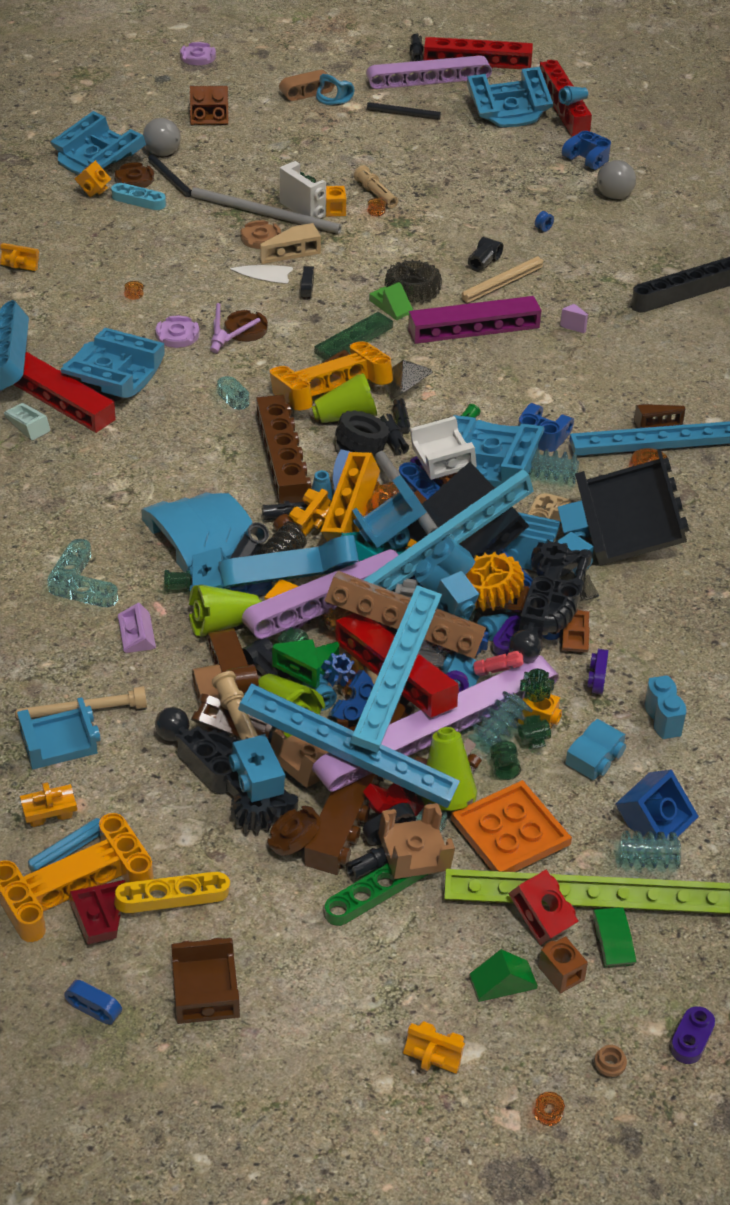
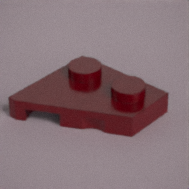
M125 880L70 891L69 901L87 945L117 938L121 911L114 905L115 890L119 885L126 883Z

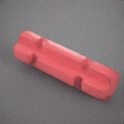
M518 651L508 653L507 656L502 654L487 658L485 661L484 659L476 661L473 664L474 673L478 676L488 675L489 672L492 674L511 669V666L513 668L520 667L524 664L523 655Z

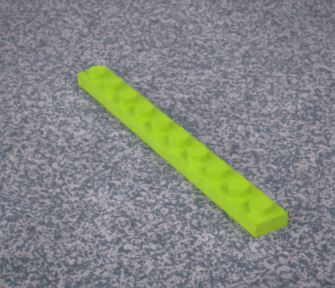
M446 869L444 900L514 903L508 893L539 873ZM550 874L557 880L562 895L572 906L623 907L624 909L730 914V883ZM541 901L542 905H548L545 901Z

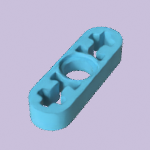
M117 183L111 187L112 198L115 201L152 210H161L166 207V197L162 192L125 183Z

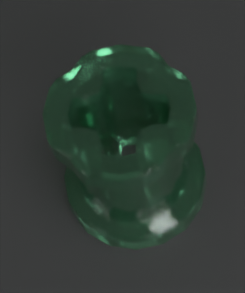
M186 570V572L164 571L165 592L170 590H186V592H190V570Z

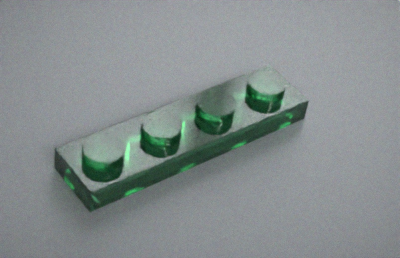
M376 312L314 346V353L325 361L343 350L349 353L352 343L369 342L392 329L393 320L380 312Z

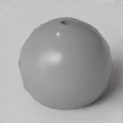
M166 118L153 119L145 126L143 131L146 142L145 147L156 156H169L180 145V130L174 122Z
M613 160L604 164L597 175L599 191L605 197L613 200L627 197L633 191L636 184L634 169L622 160Z

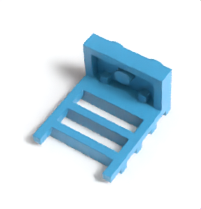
M519 513L529 527L503 550L509 556H513L514 560L519 562L521 568L532 570L531 554L533 549L537 547L538 542L545 543L547 539L554 542L561 526V521Z

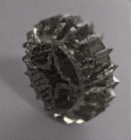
M403 260L402 263L396 262L395 265H391L390 269L387 270L385 286L387 288L400 282L410 303L415 305V303L420 302L423 304L424 301L431 302V299L436 298L437 294H440L442 278L439 269L435 268V265H429L428 262L423 263L421 260Z

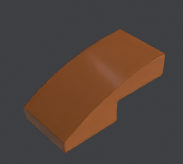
M578 610L572 621L562 631L563 651L588 653L590 611Z

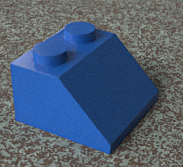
M672 769L649 772L615 803L628 827L660 849H666L699 817Z

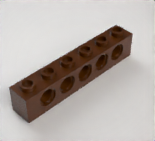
M284 394L256 397L257 419L278 503L282 504L284 501H289L290 503L303 502L304 494L308 489H311L310 477H306L307 465L306 462H302L303 451L302 447H298L299 436L298 432H294V418H290V403L285 402Z

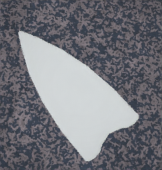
M249 265L230 269L256 279L287 284L289 282L287 275L293 270V267Z

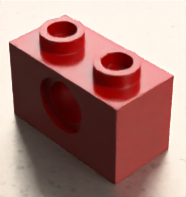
M547 869L518 885L508 893L539 945L579 922L574 907L565 900L557 880L549 874ZM542 900L549 905L550 912L543 908Z

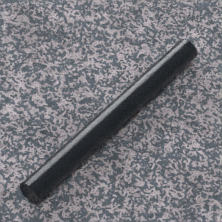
M367 103V110L441 119V112Z
M149 155L148 160L187 197H191L192 190L155 155Z

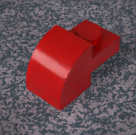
M370 783L363 791L369 799L368 805L377 814H381L382 811L396 804L408 803L415 816H417L425 806L416 793L395 783L388 789Z

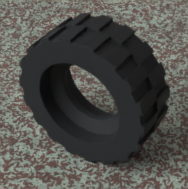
M353 410L342 413L335 436H337V440L342 445H345L350 450L372 453L373 455L383 451L390 431L386 423L378 417Z

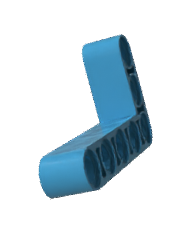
M14 300L8 301L0 309V391L18 382L24 372L29 317Z
M354 535L331 539L319 547L231 558L219 561L218 564L223 587L231 588L279 581L280 579L288 580L330 574L357 563L359 559Z

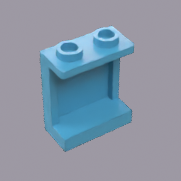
M401 475L392 480L399 492L366 516H362L357 508L352 510L356 516V519L353 521L358 527L359 532L367 543L372 540L377 548L427 513Z
M82 697L77 698V709L31 720L28 709L17 712L21 736L32 770L98 753L96 742L101 741L97 725L92 726L91 722H94L91 706L86 707Z

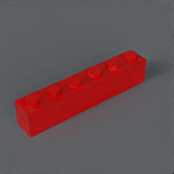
M29 352L25 353L23 376L18 382L13 384L14 386L95 433L116 420L114 401L80 383L78 380L61 373L60 370L31 355Z
M357 613L336 620V642L378 676L395 635L375 620ZM418 654L402 695L432 718L458 707L459 687L455 680Z

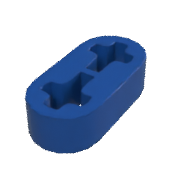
M81 980L73 981L64 993L65 999L74 1008L108 1025L113 1024L122 1012L120 1003L114 997Z

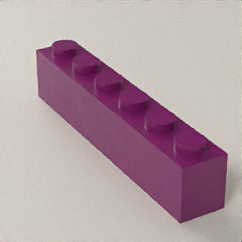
M534 296L409 311L408 330L414 344L537 329L540 328L542 310Z

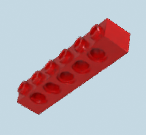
M425 37L424 61L484 56L491 68L525 69L531 68L533 43Z
M552 59L540 62L539 67L551 96L553 107L571 137L581 131H590L592 114L584 101L581 100L565 105L559 100L560 89L564 88V86H573L559 62Z

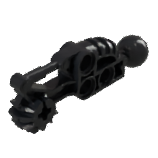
M549 539L545 543L538 542L537 547L533 549L531 566L532 570L537 572L538 577L532 580L521 613L519 631L515 632L509 640V651L522 653L523 662L536 660L542 651L541 640L543 635L548 633L557 634L560 630H564L577 613L583 591V577L586 575L587 568L591 564L592 552L590 550L571 551L567 543L560 544L558 540L551 542ZM577 567L574 579L568 581L561 580V577Z
M177 707L164 708L157 714L155 729L158 735L167 741H178V756L214 793L224 794L229 792L234 796L231 800V816L236 824V828L244 827L245 834L250 830H254L258 835L261 829L269 832L271 825H274L281 815L293 809L298 810L299 799L297 795L289 794L285 789L282 795L251 802L247 792H242L239 785V775L237 771H232L229 762V755H232L233 742L239 741L236 737H230L225 731L219 733L218 729L207 732L199 726L189 730L190 723L186 712Z

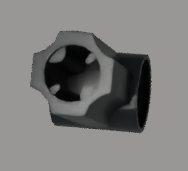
M483 236L478 243L477 249L468 257V265H470L473 271L479 272L492 260H499L504 244Z
M260 522L252 523L242 534L229 559L257 555L269 537L268 528ZM251 534L255 535L258 540L253 539Z
M268 638L259 639L242 648L247 664H254L255 668L263 676L274 674L285 679L290 676L272 666L273 644Z

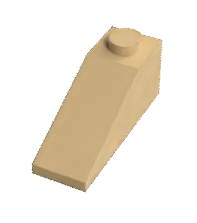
M313 223L293 226L260 244L261 264L321 254V235Z

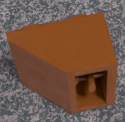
M190 86L191 125L229 124L228 86Z

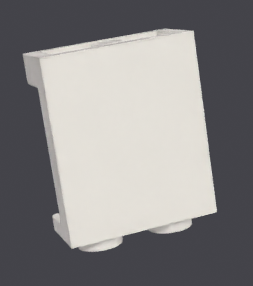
M296 161L279 167L280 203L295 213L319 219L325 217L326 182L321 180L313 183L300 174V164Z
M454 416L410 429L412 448L431 480L456 473L469 462L477 467L475 447L472 442L466 443L458 431L457 419Z

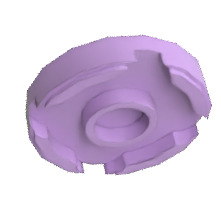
M192 42L188 47L184 45L180 49V57L184 63L189 65H206L215 60L216 50L214 47L211 48L208 43Z
M170 316L165 318L166 321L162 323L160 321L155 328L157 340L164 343L167 347L180 348L192 345L198 340L200 335L198 323L196 321L195 323L192 322L191 318L187 316Z

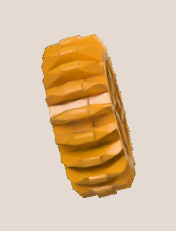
M493 552L491 555L484 553L483 556H474L475 563L465 576L479 593L475 609L480 607L482 611H485L487 608H492L494 611L495 607L500 606L504 608L506 603L513 604V599L520 597V592L523 591L524 573L519 562L515 561L513 556L507 557L505 553L497 555L496 552Z

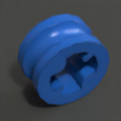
M546 211L540 212L535 219V227L544 232H547L554 223V216Z

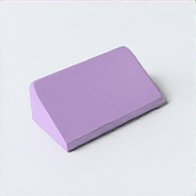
M140 603L118 614L125 653L156 648L150 613Z

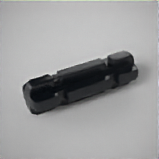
M402 398L399 400L395 399L393 401V410L395 412L396 424L401 427L403 433H409L411 425L405 400Z

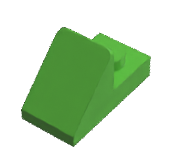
M400 282L369 293V301L395 320L409 315V311L413 310Z

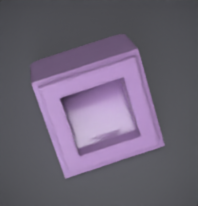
M575 304L562 309L560 326L585 333L588 314Z

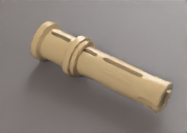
M361 165L355 170L354 179L357 182H361L363 188L372 191L387 207L394 208L398 204V198L379 182L378 176L371 173L366 165Z
M226 671L218 674L212 679L211 683L214 688H217L221 696V706L229 711L241 740L258 736L249 715L238 710L244 693L239 691L237 687L235 673L233 671Z

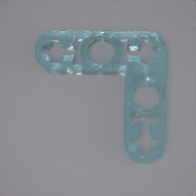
M85 539L71 541L48 576L49 592L55 596L100 607H112L119 599L118 589L115 584L80 576L91 559V545ZM67 565H75V566H76V567L73 568V569H65V568H64V567L67 566ZM80 587L89 588L87 591H77Z

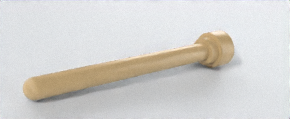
M144 686L134 687V690L128 691L129 694L84 700L85 706H91L92 710L123 705L136 706V709L147 708ZM77 701L21 708L16 710L15 717L18 719L17 712L27 709L30 717L35 718L78 708Z

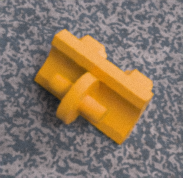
M7 243L1 244L0 265L32 271L38 270V249Z
M308 489L303 496V502L309 505L306 510L294 507L290 512L289 517L298 526L302 535L307 536L313 527L319 529L324 524L331 504V500L327 496L329 494L328 491L321 489L318 492Z
M48 782L42 783L43 791L20 796L26 823L30 822L32 827L43 825L46 822V818L57 816V819L60 820L70 819L73 812L78 811L71 784L50 789Z
M424 1021L419 1025L411 1023L408 1028V1036L403 1054L421 1060V1069L428 1071L431 1065H435L457 1074L465 1046L463 1042L464 1037L454 1032L447 1036L436 1032L434 1025Z

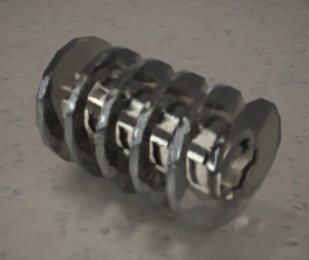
M287 521L256 551L255 555L303 549L307 544V540L295 523Z

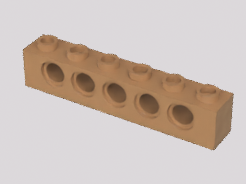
M337 571L333 576L325 598V602L396 629L399 628L411 598L341 571ZM437 609L424 640L475 659L486 627Z

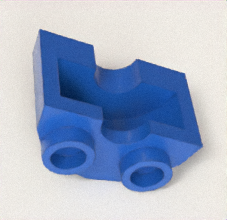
M358 670L349 683L350 697L347 700L338 699L329 712V716L348 720H355L361 717L374 686L371 678L364 670Z

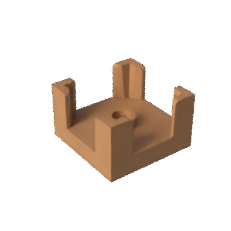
M280 729L274 730L270 745L281 767L306 788L320 781L319 777L312 770V766L321 756L329 752L293 735L285 739L284 731Z
M438 803L425 805L422 819L418 821L395 824L396 810L382 811L378 834L394 879L444 872L446 869H451L455 846L452 838L447 839L446 845L439 830L442 812Z

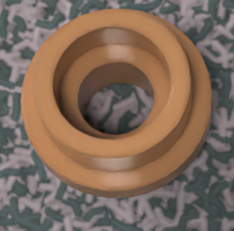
M606 1045L597 1051L594 1063L600 1073L605 1076L615 1077L625 1071L627 1058L618 1046ZM606 1061H612L615 1064H609Z

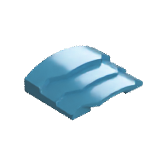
M540 67L522 69L521 81L489 85L486 74L467 76V87L477 107L479 116L489 119L499 127H518L535 123L544 111L553 107V102Z
M94 111L50 141L51 145L58 151L59 164L78 175L95 160L102 168H105L111 163L132 156L146 145L144 136L132 129L122 136L109 130L106 117Z
M104 328L94 337V341L84 344L72 359L62 364L61 373L81 378L82 382L102 387V392L128 398L141 391L156 373L165 355L164 343Z
M453 415L457 419L458 431L466 443L472 442L475 447L476 468L494 487H498L522 469L529 473L532 467L531 461L544 432V426L529 424L506 426L482 420L476 421V418Z
M205 492L190 499L182 498L170 503L162 501L141 509L142 521L153 534L162 531L176 548V562L188 578L191 577L192 555L221 547L227 559H229L242 534L253 523L244 508L229 493L212 494Z

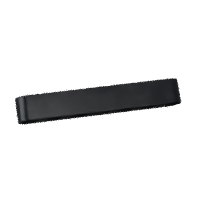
M730 257L635 285L631 301L632 310L647 312L729 287Z

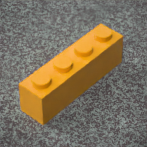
M349 452L321 530L327 542L341 537L342 533L359 532L358 527L353 521L356 519V516L352 510L357 508L362 516H365L380 473L372 453Z

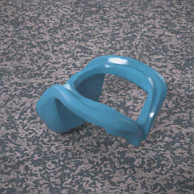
M328 74L320 75V85L316 93V98L319 102L325 105H334L351 100L355 92L354 85L346 80L339 81ZM325 81L336 85L337 95L335 98H328L321 94Z

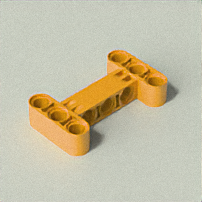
M361 341L350 345V355L296 372L287 366L274 367L270 370L272 393L274 395L284 394L285 402L290 403V407L294 410L301 411L310 409L313 406L312 396L331 391L358 374L364 373L366 379H369L371 382L385 385L393 381L391 358L371 344Z
M109 813L100 819L101 842L28 875L23 876L14 862L8 860L0 861V904L22 940L35 942L43 938L46 932L43 911L69 900L70 891L102 885L120 876L123 877L126 883L154 879L152 859L122 815Z

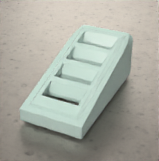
M24 403L4 412V416L31 440H35L50 431L46 415Z

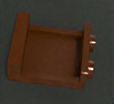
M213 938L211 940L183 941L172 944L177 1024L240 1018L233 939Z

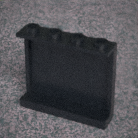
M661 449L657 450L659 456L657 460L587 479L584 471L575 473L599 566L687 542L685 532L689 531L686 517H680L679 512L684 511L680 497L675 498L673 492L678 491L674 477L669 478L668 472H672L668 457L663 459Z
M469 462L446 484H443L428 500L424 501L422 506L439 528L491 490H494L495 487ZM511 507L459 543V545L469 551L473 559L475 555L483 556L484 553L491 555L493 552H496L498 555L524 532L529 525ZM417 520L407 526L410 532L408 542L410 539L419 542L427 536Z

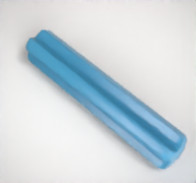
M95 818L29 859L28 865L30 870L34 872L57 862L100 836V819Z

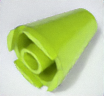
M364 373L354 376L314 401L315 406L311 407L315 420L320 419L321 423L339 421L342 413L353 410L377 416L375 402L371 396V390Z
M202 584L194 585L189 596V605H193L194 613L189 614L191 628L196 636L204 637L210 632L243 625L242 615L244 611L250 606L262 602V600H259L255 594Z
M266 674L258 680L260 688L313 711L320 715L322 708L325 710L323 697L313 688L274 674ZM284 732V735L287 738L292 736L291 734Z
M452 727L440 728L432 736L426 765L460 781L448 808L439 804L440 809L451 811L467 807L468 801L473 800V803L476 801L477 788L461 734ZM421 796V800L425 805H428V802L435 804V802Z

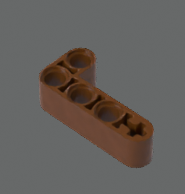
M230 628L208 633L210 653L214 664L220 665L221 672L233 671L236 675L235 682L237 687L244 695L251 683L259 687L256 668L254 664H247L235 629Z

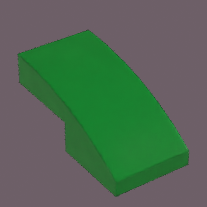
M624 908L593 910L597 941L601 943L604 968L634 965L636 963L635 950Z

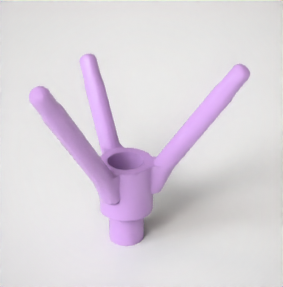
M217 303L213 324L214 335L211 339L210 351L218 353L224 343L259 323L260 318L227 334L226 331L220 328L221 311L220 303Z

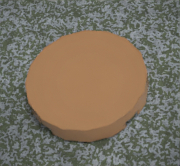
M252 221L247 223L245 228L241 229V241L250 248L260 249V244L280 234L281 229L275 223L273 225L269 224V221Z

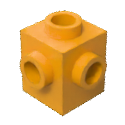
M96 160L74 178L89 197H92L95 193L98 195L102 194L108 188L106 184L111 180Z

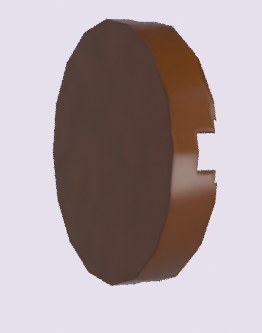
M142 163L123 164L119 167L120 170L116 169L115 171L116 183L146 188L154 181V170L148 165L147 167L143 166Z
M240 310L231 313L227 317L224 329L227 334H230L247 323L260 318L259 323L232 338L243 342L256 341L267 333L268 321L259 312L254 314L251 313V310Z
M301 806L302 810H290L275 822L270 830L272 836L267 840L269 847L275 854L280 856L290 855L302 849L312 840L321 823V818L313 807Z

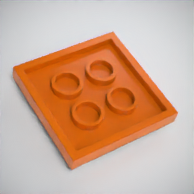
M523 780L469 804L463 809L456 810L451 815V821L492 871L516 872L570 846L572 837Z

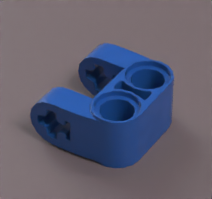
M581 131L564 143L562 156L574 159L580 155L586 158L585 165L596 170L609 161L611 141L593 132Z
M530 403L519 417L518 426L521 424L544 426V432L537 449L546 452L557 450L570 435L574 426V418L562 414L556 421L542 417L543 407Z

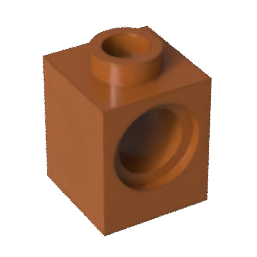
M566 936L556 942H548L541 949L539 969L560 994L585 980L588 962Z

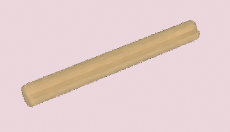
M536 256L463 291L461 299L466 303L474 301L542 268L544 261L539 256Z

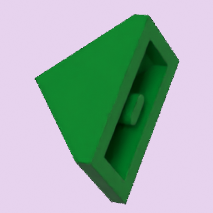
M313 639L278 643L272 647V666L315 688L320 685V665Z
M502 949L469 974L478 1002L535 990L538 987L528 960Z

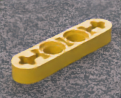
M207 872L127 882L119 885L115 890L114 905L123 913H136L219 902L226 899L229 894L230 879L221 872ZM187 886L193 888L195 892L184 894L179 889ZM160 890L166 895L162 898H155L150 893Z

